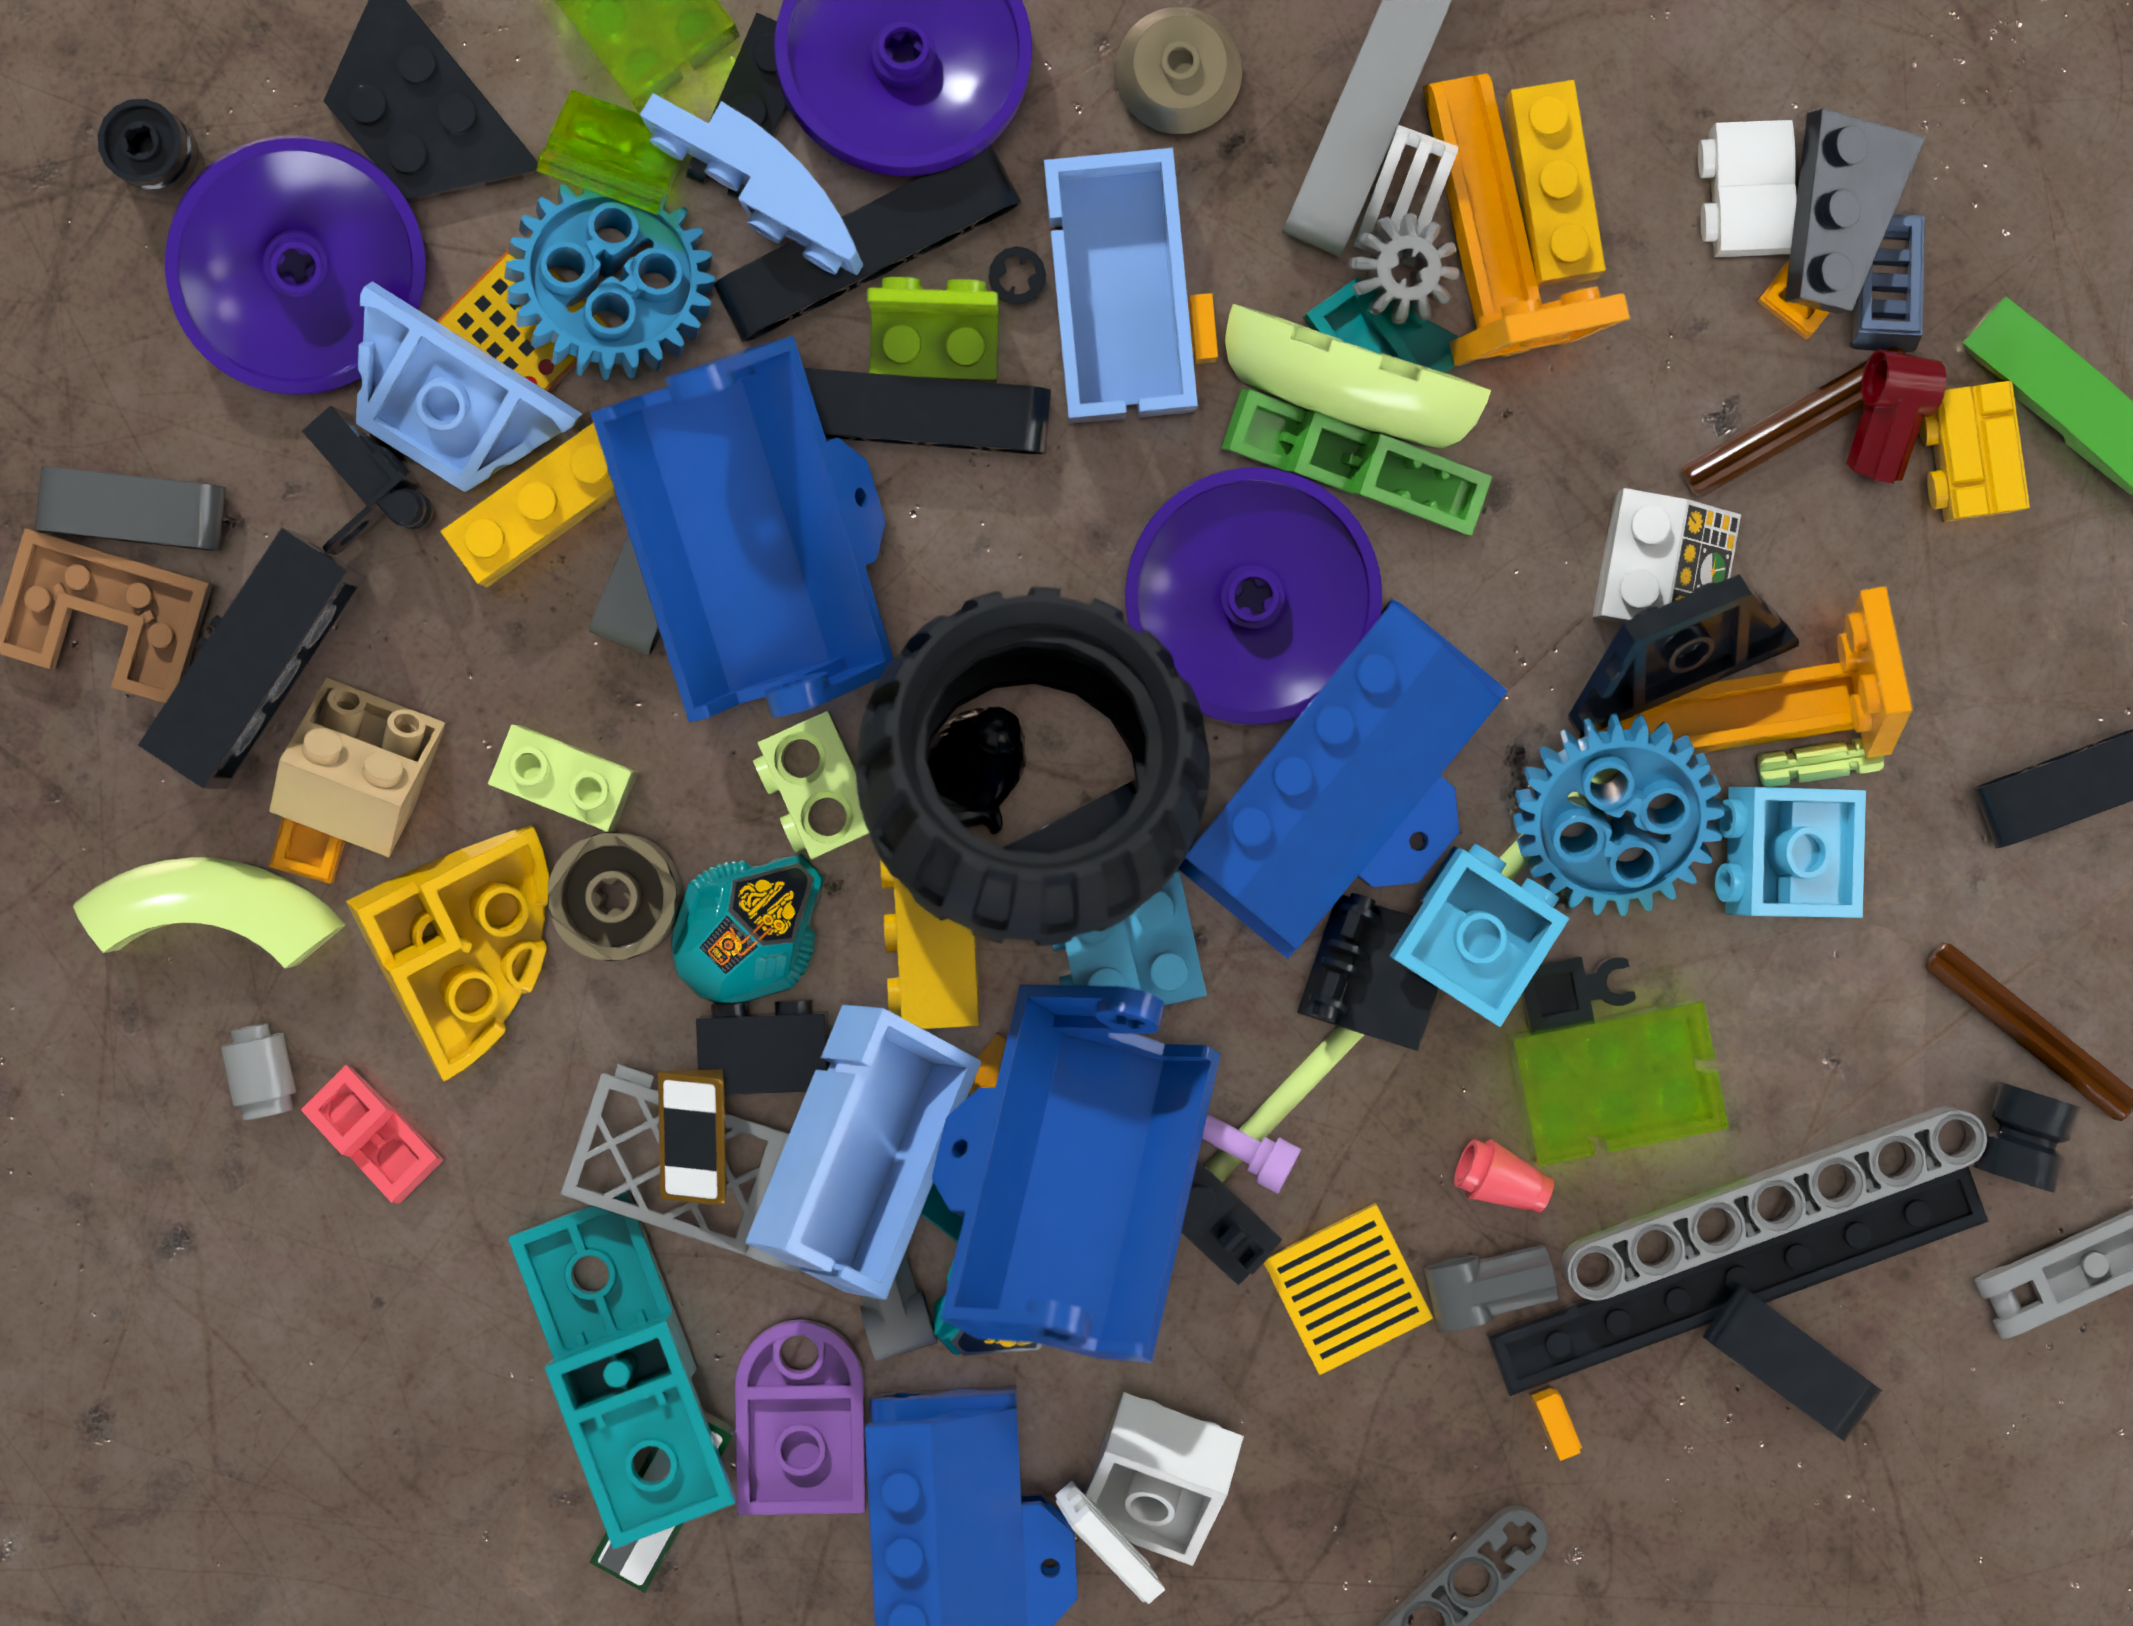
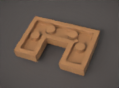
M24 528L0 608V655L55 670L72 611L77 610L129 626L111 688L165 704L189 668L213 584Z

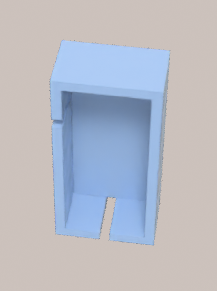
M1173 148L1044 160L1050 228H1063V230L1051 231V247L1068 424L1126 419V406L1137 405L1138 418L1196 412L1198 404Z
M842 1005L821 1056L822 1059L830 1062L828 1071L815 1070L745 1243L784 1263L801 1267V1271L841 1291L886 1300L933 1184L931 1178L946 1117L967 1099L982 1061L884 1008Z

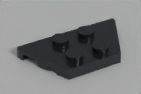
M368 0L323 101L369 158L398 186L408 203L438 197L440 193L457 189L465 191L486 186V183L523 175L527 177L536 175L543 169L406 0Z
M1740 574L1719 583H1706L1696 588L1688 596L1661 607L1646 608L1632 619L1623 622L1569 712L1568 720L1581 739L1585 737L1584 720L1590 719L1595 724L1597 730L1600 731L1607 728L1611 714L1616 713L1621 722L1799 646V639L1788 623Z

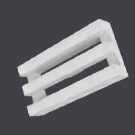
M1398 125L1356 236L1354 246L1363 249L1357 242L1358 237L1362 233H1369L1382 241L1379 232L1373 231L1405 144L1415 147L1417 150L1391 216V220L1394 222L1398 232L1403 215L1407 214L1429 153L1441 157L1417 219V236L1425 226L1431 223L1459 147ZM1403 251L1396 253L1399 258H1402ZM1414 257L1402 258V264L1414 267L1416 262Z
M1073 1481L1055 1495L1057 1498L1055 1501L1071 1528L1143 1603L1146 1601L1150 1604L1166 1590L1157 1579L1158 1577L1150 1567L1148 1560Z

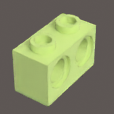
M827 710L757 742L763 756L754 759V765L768 794L770 795L779 790L789 814L781 817L780 821L795 853L806 848L810 859H815L869 834L859 804L856 766L830 711ZM798 740L810 741L815 745L820 756L819 765L815 772L803 778L792 775L787 770L784 762L787 748ZM824 798H833L839 801L846 811L844 827L840 832L832 836L819 833L811 822V811L814 805Z
M511 724L488 784L604 831L612 832L616 831L639 772L521 725Z

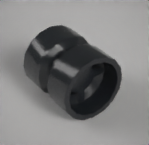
M129 99L112 108L103 118L98 131V151L104 164L117 177L138 190L149 194H167L182 187L193 175L198 161V146L194 135L184 122L161 104L148 99Z
M2000 1082L1992 1108L1994 1110L1992 1117L1999 1123L2000 1127L1998 1131L1986 1133L1987 1144L1985 1151L1979 1160L1975 1162L1974 1167L2055 1193L2065 1162V1158L2056 1150L2057 1143L2070 1141L2082 1107Z

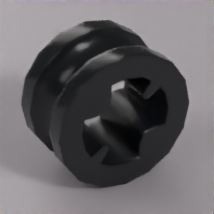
M1015 246L1004 249L996 255L990 265L988 279L992 291L998 293L999 299L1008 304L1020 305L1032 301L1039 295L1045 285L1046 271L1042 260L1035 252L1028 248ZM1020 258V266L1027 260L1034 267L1035 274L1028 278L1030 290L1026 293L1014 294V286L1008 292L1000 284L999 278L1007 272L1004 262L1008 259Z

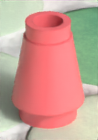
M1473 1139L1468 1143L1459 1159L1454 1175V1185L1465 1190V1195L1468 1199L1526 1211L1531 1210L1540 1214L1546 1208L1551 1198L1554 1179L1543 1175L1541 1171L1492 1139L1485 1143Z

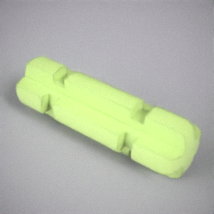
M1862 738L1851 739L1850 745L1837 741L1792 748L1790 754H1786L1782 750L1764 752L1758 755L1757 758L1758 776L1761 784L1766 787L1790 785V779L1803 783L1849 776L1850 770L1863 774L1880 771L1884 768V756L1866 759Z

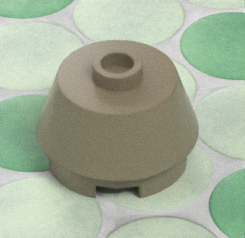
M1189 7L1164 8L1140 19L1124 37L1115 62L1117 88L1128 110L1148 127L1169 134L1194 133L1216 123L1228 112L1235 102L1242 82L1241 54L1231 33L1213 16Z

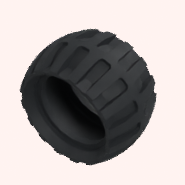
M1031 587L1027 596L1003 598L1002 593L999 591L980 595L967 600L955 614L949 617L937 616L925 624L907 641L902 651L884 669L863 715L856 752V782L860 809L874 848L889 873L893 877L898 878L921 907L939 920L948 918L970 929L974 937L1001 944L1003 939L1034 940L1037 946L1067 943L1073 937L1094 930L1104 931L1131 916L1140 906L1164 887L1187 855L1203 817L1210 777V757L1204 717L1191 684L1179 675L1174 665V658L1169 650L1150 631L1143 630L1141 633H1138L1124 622V615L1120 609L1096 598L1092 600L1090 605L1077 600L1061 597V589L1049 587ZM1038 684L1076 694L1109 718L1132 754L1138 792L1127 814L1095 841L1054 854L1008 851L968 832L939 800L925 758L930 740L955 709L991 689Z

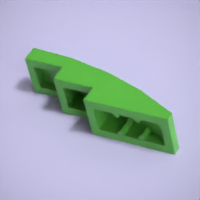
M2005 296L1963 342L1965 352L2003 382L2012 381L2017 400L2064 435L2067 446L2133 496V401L2061 339Z
M1241 389L1221 446L1222 450L1273 469L1296 474L1320 486L1466 536H1472L1493 477L1384 434L1368 432L1319 412L1303 410L1251 389Z

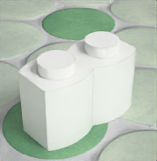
M1793 121L1715 123L1709 130V139L1700 140L1698 146L1700 178H1710L1712 193L1711 203H1703L1701 207V235L1703 242H1713L1714 257L1790 254L1797 202Z

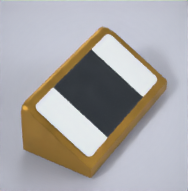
M723 1069L658 1071L660 1199L725 1205L726 1166Z

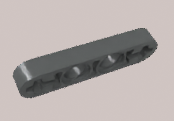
M1513 1505L1501 1509L1377 1626H1407L1411 1613L1417 1608L1424 1606L1433 1607L1442 1614L1443 1626H1469L1543 1555L1548 1542L1547 1530L1543 1522L1528 1507ZM1512 1521L1516 1526L1521 1527L1527 1522L1531 1523L1533 1527L1530 1528L1527 1534L1532 1544L1525 1550L1518 1545L1510 1547L1501 1556L1503 1562L1510 1567L1503 1574H1500L1492 1558L1479 1550V1548L1488 1541L1494 1552H1496L1508 1539L1503 1530L1506 1524ZM1466 1563H1479L1489 1572L1488 1587L1478 1596H1463L1454 1587V1575L1458 1568Z

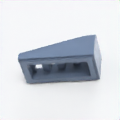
M1893 214L1883 239L1908 240V250L1878 249L1853 309L1852 348L1876 351L1878 349L1887 350L1890 347H1898L1904 352H1913L1917 349L1923 331L1925 216ZM1873 265L1907 267V273H1874ZM1872 291L1905 293V301L1872 299ZM1872 318L1904 319V321L1872 320Z

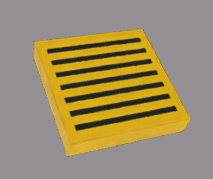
M1376 1203L1271 1254L1264 1262L1319 1376L1434 1319Z

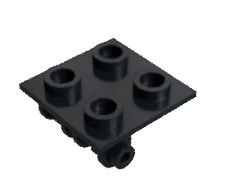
M1351 893L1349 897L1342 894L1333 905L1297 1013L1418 1052L1439 988L1389 957L1414 916L1375 905V900L1364 895Z

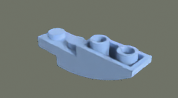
M653 93L640 116L649 132L652 133L649 141L655 147L678 160H683L687 153L708 164L704 170L707 175L732 190L738 191L741 184L746 185L738 200L746 215L750 217L747 225L758 234L778 244L786 236L806 247L802 255L811 263L829 273L836 274L839 268L842 267L854 275H858L863 267V263L842 218L824 190L807 169L778 140L751 119L722 101L710 122L706 123Z

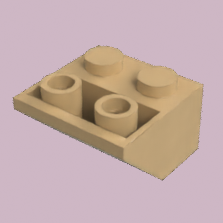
M327 677L279 760L269 812L390 857L413 813L444 732L445 722Z

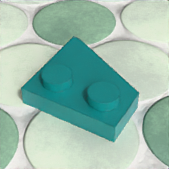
M1358 277L1303 317L1308 327L1313 330L1342 339L1343 342L1378 354L1384 353L1444 373L1454 367L1449 342L1459 338V336L1427 319L1419 320L1410 305L1408 317L1405 323L1402 324L1392 322V301L1379 315H1372L1368 312V307L1377 292L1372 290L1366 294L1355 295L1352 286L1359 281H1363Z

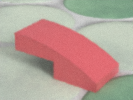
M345 1065L301 1109L339 1153L350 1157L391 1203L399 1205L444 1161L404 1117L348 1065Z

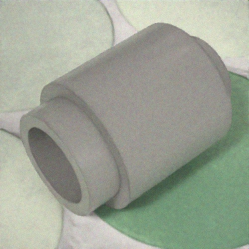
M268 1023L230 1031L232 1043L222 1045L220 1048L233 1106H240L243 1120L271 1116L292 1110L293 1104L290 1094L295 1093L296 1088L284 1033L270 1034Z

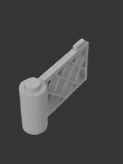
M620 1064L617 1065L614 1076L601 1072L560 1195L745 1255L777 1268L799 1274L805 1273L801 1271V1267L791 1266L745 1243L790 1133L725 1113V1127L731 1129L725 1132V1141L740 1133H745L766 1140L767 1144L760 1165L736 1178L725 1159L726 1177L728 1179L726 1191L733 1189L744 1213L736 1237L709 1229L698 1207L701 1203L686 1202L665 1214L648 1209L637 1185L659 1175L660 1165L633 1179L617 1144L649 1128L652 1129L659 1143V1127L657 1125L659 1124V1115L653 1117L646 1103L648 1101L659 1105L658 1090L651 1088L654 1076ZM609 1089L636 1097L647 1121L613 1138L601 1115ZM598 1125L606 1142L589 1150ZM610 1148L626 1183L604 1194L577 1186L585 1161ZM755 1177L748 1201H746L739 1185ZM630 1189L638 1205L614 1197ZM692 1209L699 1225L675 1217Z

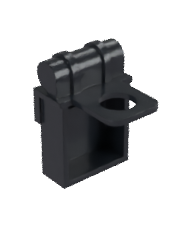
M330 405L302 430L305 436L366 504V507L324 544L322 548L326 553L337 555L384 514L395 524L412 530L422 529L431 522L434 515L433 504L423 493L415 491L420 484L391 450L378 446L348 413Z

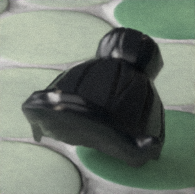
M1002 707L975 708L961 712L946 720L933 737L925 758L938 798L965 828L985 825L989 828L991 834H996L1002 829L1003 817L999 807L1020 781L1026 763L1025 735L1019 724L1020 721L1013 713Z

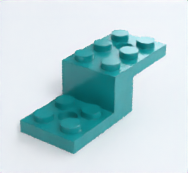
M630 1190L614 1197L635 1204ZM589 1205L510 1235L508 1237L510 1246L553 1357L544 1368L612 1548H619L735 1504L737 1500L691 1380L697 1367L642 1222ZM594 1256L604 1261L608 1267L609 1278L608 1283L603 1289L587 1291L577 1284L574 1278V1266L580 1258ZM648 1446L662 1449L670 1459L671 1467L669 1474L659 1481L643 1479L637 1473L634 1466L635 1454L640 1449Z

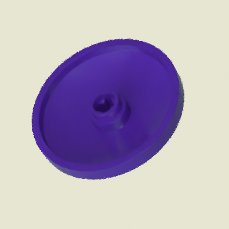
M783 0L778 15L775 31L776 72L782 95L793 117L804 132L829 154L847 164L873 173L891 176L926 175L952 168L973 158L992 144L1010 124L1021 105L1029 82L1032 61V36L1028 15L1022 0Z
M283 135L258 139L227 152L212 162L191 183L182 196L168 229L165 246V275L170 302L177 320L192 344L209 362L233 379L248 386L279 394L303 395L331 391L362 378L358 371L359 344L363 342L364 306H360L362 290L373 281L419 310L425 287L426 260L422 235L406 198L391 178L374 162L353 149L327 139L302 135Z
M1258 467L1226 470L1204 477L1180 490L1154 514L1144 528L1134 548L1126 576L1125 610L1128 626L1138 633H1141L1143 630L1150 631L1169 650L1174 658V665L1179 675L1191 684L1204 716L1233 724L1265 725L1299 717L1381 617L1382 582L1380 569L1374 549L1359 521L1337 497L1323 487L1296 474L1277 469Z

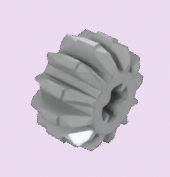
M1407 213L1403 215L1399 232L1390 217L1379 219L1377 227L1382 241L1369 233H1362L1357 239L1360 246L1371 254L1370 258L1354 257L1349 260L1350 269L1355 271L1367 270L1369 278L1354 284L1352 290L1355 295L1366 294L1372 290L1377 292L1368 307V312L1372 315H1379L1392 301L1391 319L1393 323H1405L1408 317L1409 305L1419 320H1426L1432 315L1427 296L1440 304H1447L1451 300L1448 290L1439 285L1438 281L1439 279L1456 280L1460 277V270L1455 267H1442L1440 258L1452 255L1457 251V248L1453 242L1441 244L1436 248L1432 245L1441 230V226L1436 222L1429 223L1417 236L1418 220L1416 214ZM1399 251H1403V259L1414 257L1417 262L1418 268L1410 273L1412 284L1408 287L1405 286L1406 279L1395 280L1391 274V269L1399 264L1396 254Z

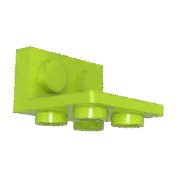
M886 277L882 278V288H868L867 302L871 310L869 373L997 382L1000 305L998 293L987 292L985 281L953 279L947 280V290H923L920 279Z

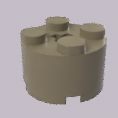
M628 832L600 833L576 842L558 859L548 881L549 911L556 932L573 950L595 960L622 961L652 950L670 934L682 904L683 885L670 857L651 840ZM623 881L627 885L624 896L630 901L627 909L621 906L616 907L609 912L603 907L607 896L601 891L604 883L615 885Z

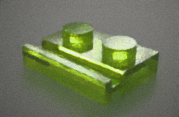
M571 89L549 134L548 142L539 154L537 171L658 215L665 194H668L683 160L669 156L649 141L652 133L647 129L640 114Z

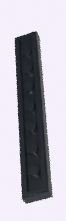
M1968 1166L1611 1298L1598 1301L1583 1298L1492 1331L1486 1335L1509 1396L1710 1324L1739 1285L1764 1303L1989 1221Z

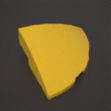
M532 825L457 850L390 879L346 901L402 1011L443 1082L470 1066L485 1054L505 1033V1020L515 1008L522 994L532 991L540 973L547 948L542 936L545 922V906L548 904L549 873L542 846Z

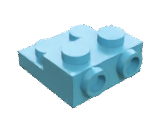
M1729 787L1728 799L1721 802L1725 810V816L1717 819V826L1722 836L1727 838V863L1720 865L1715 876L1716 894L1722 902H1726L1725 914L1863 918L1866 790Z
M1475 843L1469 852L1453 846L1420 897L1419 901L1423 904L1389 957L1485 1019L1501 1027L1570 918L1554 909L1559 897L1529 878H1526L1523 885L1519 886L1502 875L1501 872L1505 868L1506 863L1491 852Z
M1180 871L1175 872L1158 893L1120 923L1104 931L1094 930L1078 935L1067 943L1052 945L1053 952L1066 949L1071 974L1059 977L1061 985L1129 987L1153 994L1160 998L1165 1005L1207 996Z

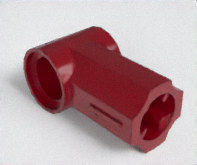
M1881 349L1876 350L1869 357L1864 368L1861 385L1865 407L1846 465L1853 472L1865 475L1875 481L1894 484V481L1903 480L1924 416L1930 417L1934 415L1944 398L1947 376L1945 366L1941 361Z

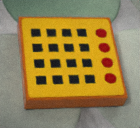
M508 249L436 322L550 393L575 368L577 357L568 354L561 362L555 365L552 363L555 344L549 341L537 348L531 346L532 335L537 325L517 327V312L524 305L507 303L508 287L516 283L504 278L506 262L515 260L514 257L508 254ZM555 268L549 270L551 276L556 280L568 282ZM584 298L579 303L566 308L569 312H576L586 304L587 300ZM599 312L593 315L595 321L601 326L614 328Z

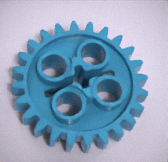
M611 175L606 191H598L591 177L587 176L584 177L582 194L578 196L563 183L559 185L558 206L541 196L537 200L536 214L539 219L523 215L520 220L519 231L524 237H511L508 254L514 257L515 260L506 262L504 278L516 282L508 287L507 303L524 305L517 312V327H527L536 324L537 327L532 335L531 346L537 348L551 341L555 344L552 363L556 365L568 354L577 357L576 374L580 376L585 372L590 362L599 363L603 380L609 379L613 364H622L630 379L635 378L638 362L641 359H644L654 371L660 370L663 360L662 348L669 354L679 358L682 355L685 344L681 335L696 339L701 327V323L696 317H707L711 301L703 295L712 293L715 276L703 271L710 268L713 255L711 251L695 250L702 240V228H692L683 231L682 227L685 224L688 210L683 207L670 214L664 211L668 194L665 191L657 194L651 201L644 199V185L641 180H638L633 185L628 194L620 191L617 175ZM607 227L615 228L624 234L626 240L620 243L605 242L599 238L596 231ZM650 243L653 248H648L632 257L633 251L641 244ZM624 265L621 281L619 282L613 276ZM557 266L570 267L577 272L580 278L573 282H561L552 277L549 270ZM655 272L667 278L671 285L661 289L651 288L643 283L640 276L645 273ZM601 273L607 279L596 289L598 276ZM585 297H588L586 304L578 311L572 313L567 310L566 307L573 306ZM603 311L613 312L621 317L624 324L617 328L603 327L595 321L593 315Z
M1616 713L1610 715L1607 731L1598 732L1595 724L1590 719L1584 720L1585 737L1579 740L1566 730H1562L1560 736L1564 749L1558 753L1542 746L1539 751L1546 768L1543 770L1535 767H1526L1524 773L1528 784L1533 789L1516 790L1515 793L1519 808L1525 810L1513 815L1516 831L1524 834L1517 839L1522 856H1532L1527 863L1533 878L1546 875L1544 879L1546 889L1553 894L1560 892L1566 887L1565 895L1571 908H1575L1585 896H1588L1594 915H1600L1608 900L1615 901L1620 916H1626L1630 899L1638 898L1642 906L1647 911H1650L1653 908L1652 893L1658 890L1669 899H1676V892L1672 882L1680 878L1685 882L1695 884L1697 879L1690 864L1692 861L1711 864L1712 856L1708 847L1703 842L1720 841L1722 838L1717 823L1712 821L1725 816V810L1720 799L1714 797L1721 792V788L1714 774H1707L1711 767L1706 755L1699 753L1692 756L1695 749L1690 737L1687 735L1678 738L1672 743L1673 734L1669 724L1666 722H1662L1652 734H1649L1645 718L1639 714L1633 721L1630 730L1622 729ZM1614 768L1620 770L1618 776L1609 783L1598 784L1591 781L1595 774L1603 769ZM1572 792H1578L1585 795L1588 800L1575 796L1568 797V795ZM1669 793L1676 795L1673 802L1664 808L1654 809L1648 807L1651 800L1660 794ZM1626 810L1630 812L1631 817L1624 815ZM1606 814L1613 816L1612 820H1608ZM1583 822L1589 824L1587 830L1579 836L1567 837L1561 835L1566 826L1572 823ZM1649 831L1662 835L1668 834V836L1660 839L1651 835ZM1640 847L1645 849L1644 853L1634 861L1624 862L1618 860L1619 855L1628 848Z

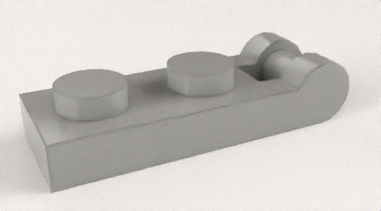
M2133 1209L2009 1265L1992 1269L1978 1276L1975 1279V1283L1983 1299H1990L1997 1314V1317L1993 1319V1323L2000 1339H2008L2020 1335L2133 1284ZM2030 1281L2038 1300L2026 1306H2020L2013 1288Z

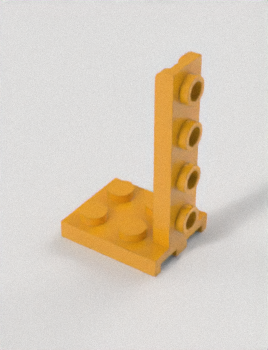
M1484 73L1424 85L1422 88L1433 137L1459 147L1445 184V191L1477 330L1449 342L1454 366L1466 365L1476 360L1500 355L1501 357L1521 354L1530 349L1559 344V346L1570 344L1630 319L1625 294L1601 298L1599 287L1566 293L1560 296L1561 300L1542 304L1490 76Z
M1886 586L1860 590L1852 612L1845 616L1844 632L1837 636L1839 663L1713 682L1640 713L1639 715H1643L1649 734H1652L1662 722H1666L1669 724L1673 734L1672 743L1684 735L1689 736L1695 749L1692 755L1855 729L1857 733H1861L1866 759L1891 755L1912 712V705ZM1637 715L1621 721L1622 729L1630 730Z

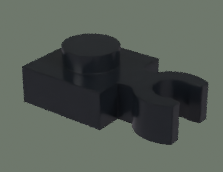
M1581 956L1541 963L1522 993L1529 1031L1535 1032L1594 1020L1591 1001L1601 999L1603 1002L1614 1006H1624L1633 1002L1636 999L1634 991L1613 993L1607 986V977L1613 970L1630 967L1628 959L1623 957L1606 958L1596 966L1593 972L1585 973Z

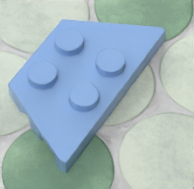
M373 281L362 290L360 306H364L363 342L359 344L358 371L362 377V387L357 394L356 424L463 492H467L490 478L494 473L507 465L513 464L561 432L563 433L572 428L582 416L581 412Z

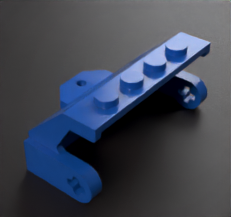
M794 336L747 348L665 377L667 387L590 412L689 722L710 718L734 706L762 697H766L772 717L791 715L822 705L880 678L884 669L894 658L865 565L877 560L886 520L867 460L839 437L826 440Z
M1391 598L1382 609L1381 617L1205 832L1190 847L1178 870L1285 958L1289 959L1356 877L1371 887L1419 883L1459 834L1455 787L1440 775L1501 702V699L1508 690L1416 614L1397 600ZM1415 832H1418L1423 840L1421 847L1417 850H1414L1409 842L1411 835Z
M1020 984L996 1087H979L946 1117L931 1179L949 1210L960 1217H964L940 1319L976 1339L1039 1343L1097 1359L1152 1363L1221 1056L1220 1053L1206 1045L1163 1044L1138 1035L1159 1031L1165 1005L1160 998L1142 990L1122 986Z
M1017 1386L899 1391L870 1396L871 1423L865 1425L875 1626H1054L1078 1599L1075 1531L1069 1525L1062 1511L1041 1492L1022 1493ZM1051 1558L1055 1559L1057 1562L1055 1564L1049 1565L1044 1563L1043 1561Z

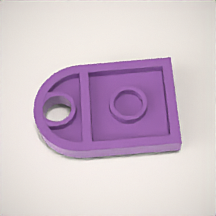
M790 1320L766 1329L753 1340L745 1351L739 1363L735 1380L737 1515L865 1513L864 1375L856 1351L838 1331L816 1321ZM795 1335H802L811 1339L818 1351L815 1364L806 1370H795L787 1366L781 1356V1347L786 1339Z

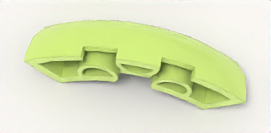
M1237 304L1232 305L1229 314L1225 345L1228 363L1240 381L1257 391L1291 404L1399 440L1440 449L1461 441L1477 424L1491 393L1490 389L1454 375L1384 353L1378 354L1278 316Z
M188 857L163 860L139 866L100 884L73 905L79 921L103 953L118 951L139 936L162 926L174 923H200L231 930L250 939L270 953L284 968L298 966L346 925L329 906L289 878L282 875L279 876L260 867L242 863V861L222 858Z

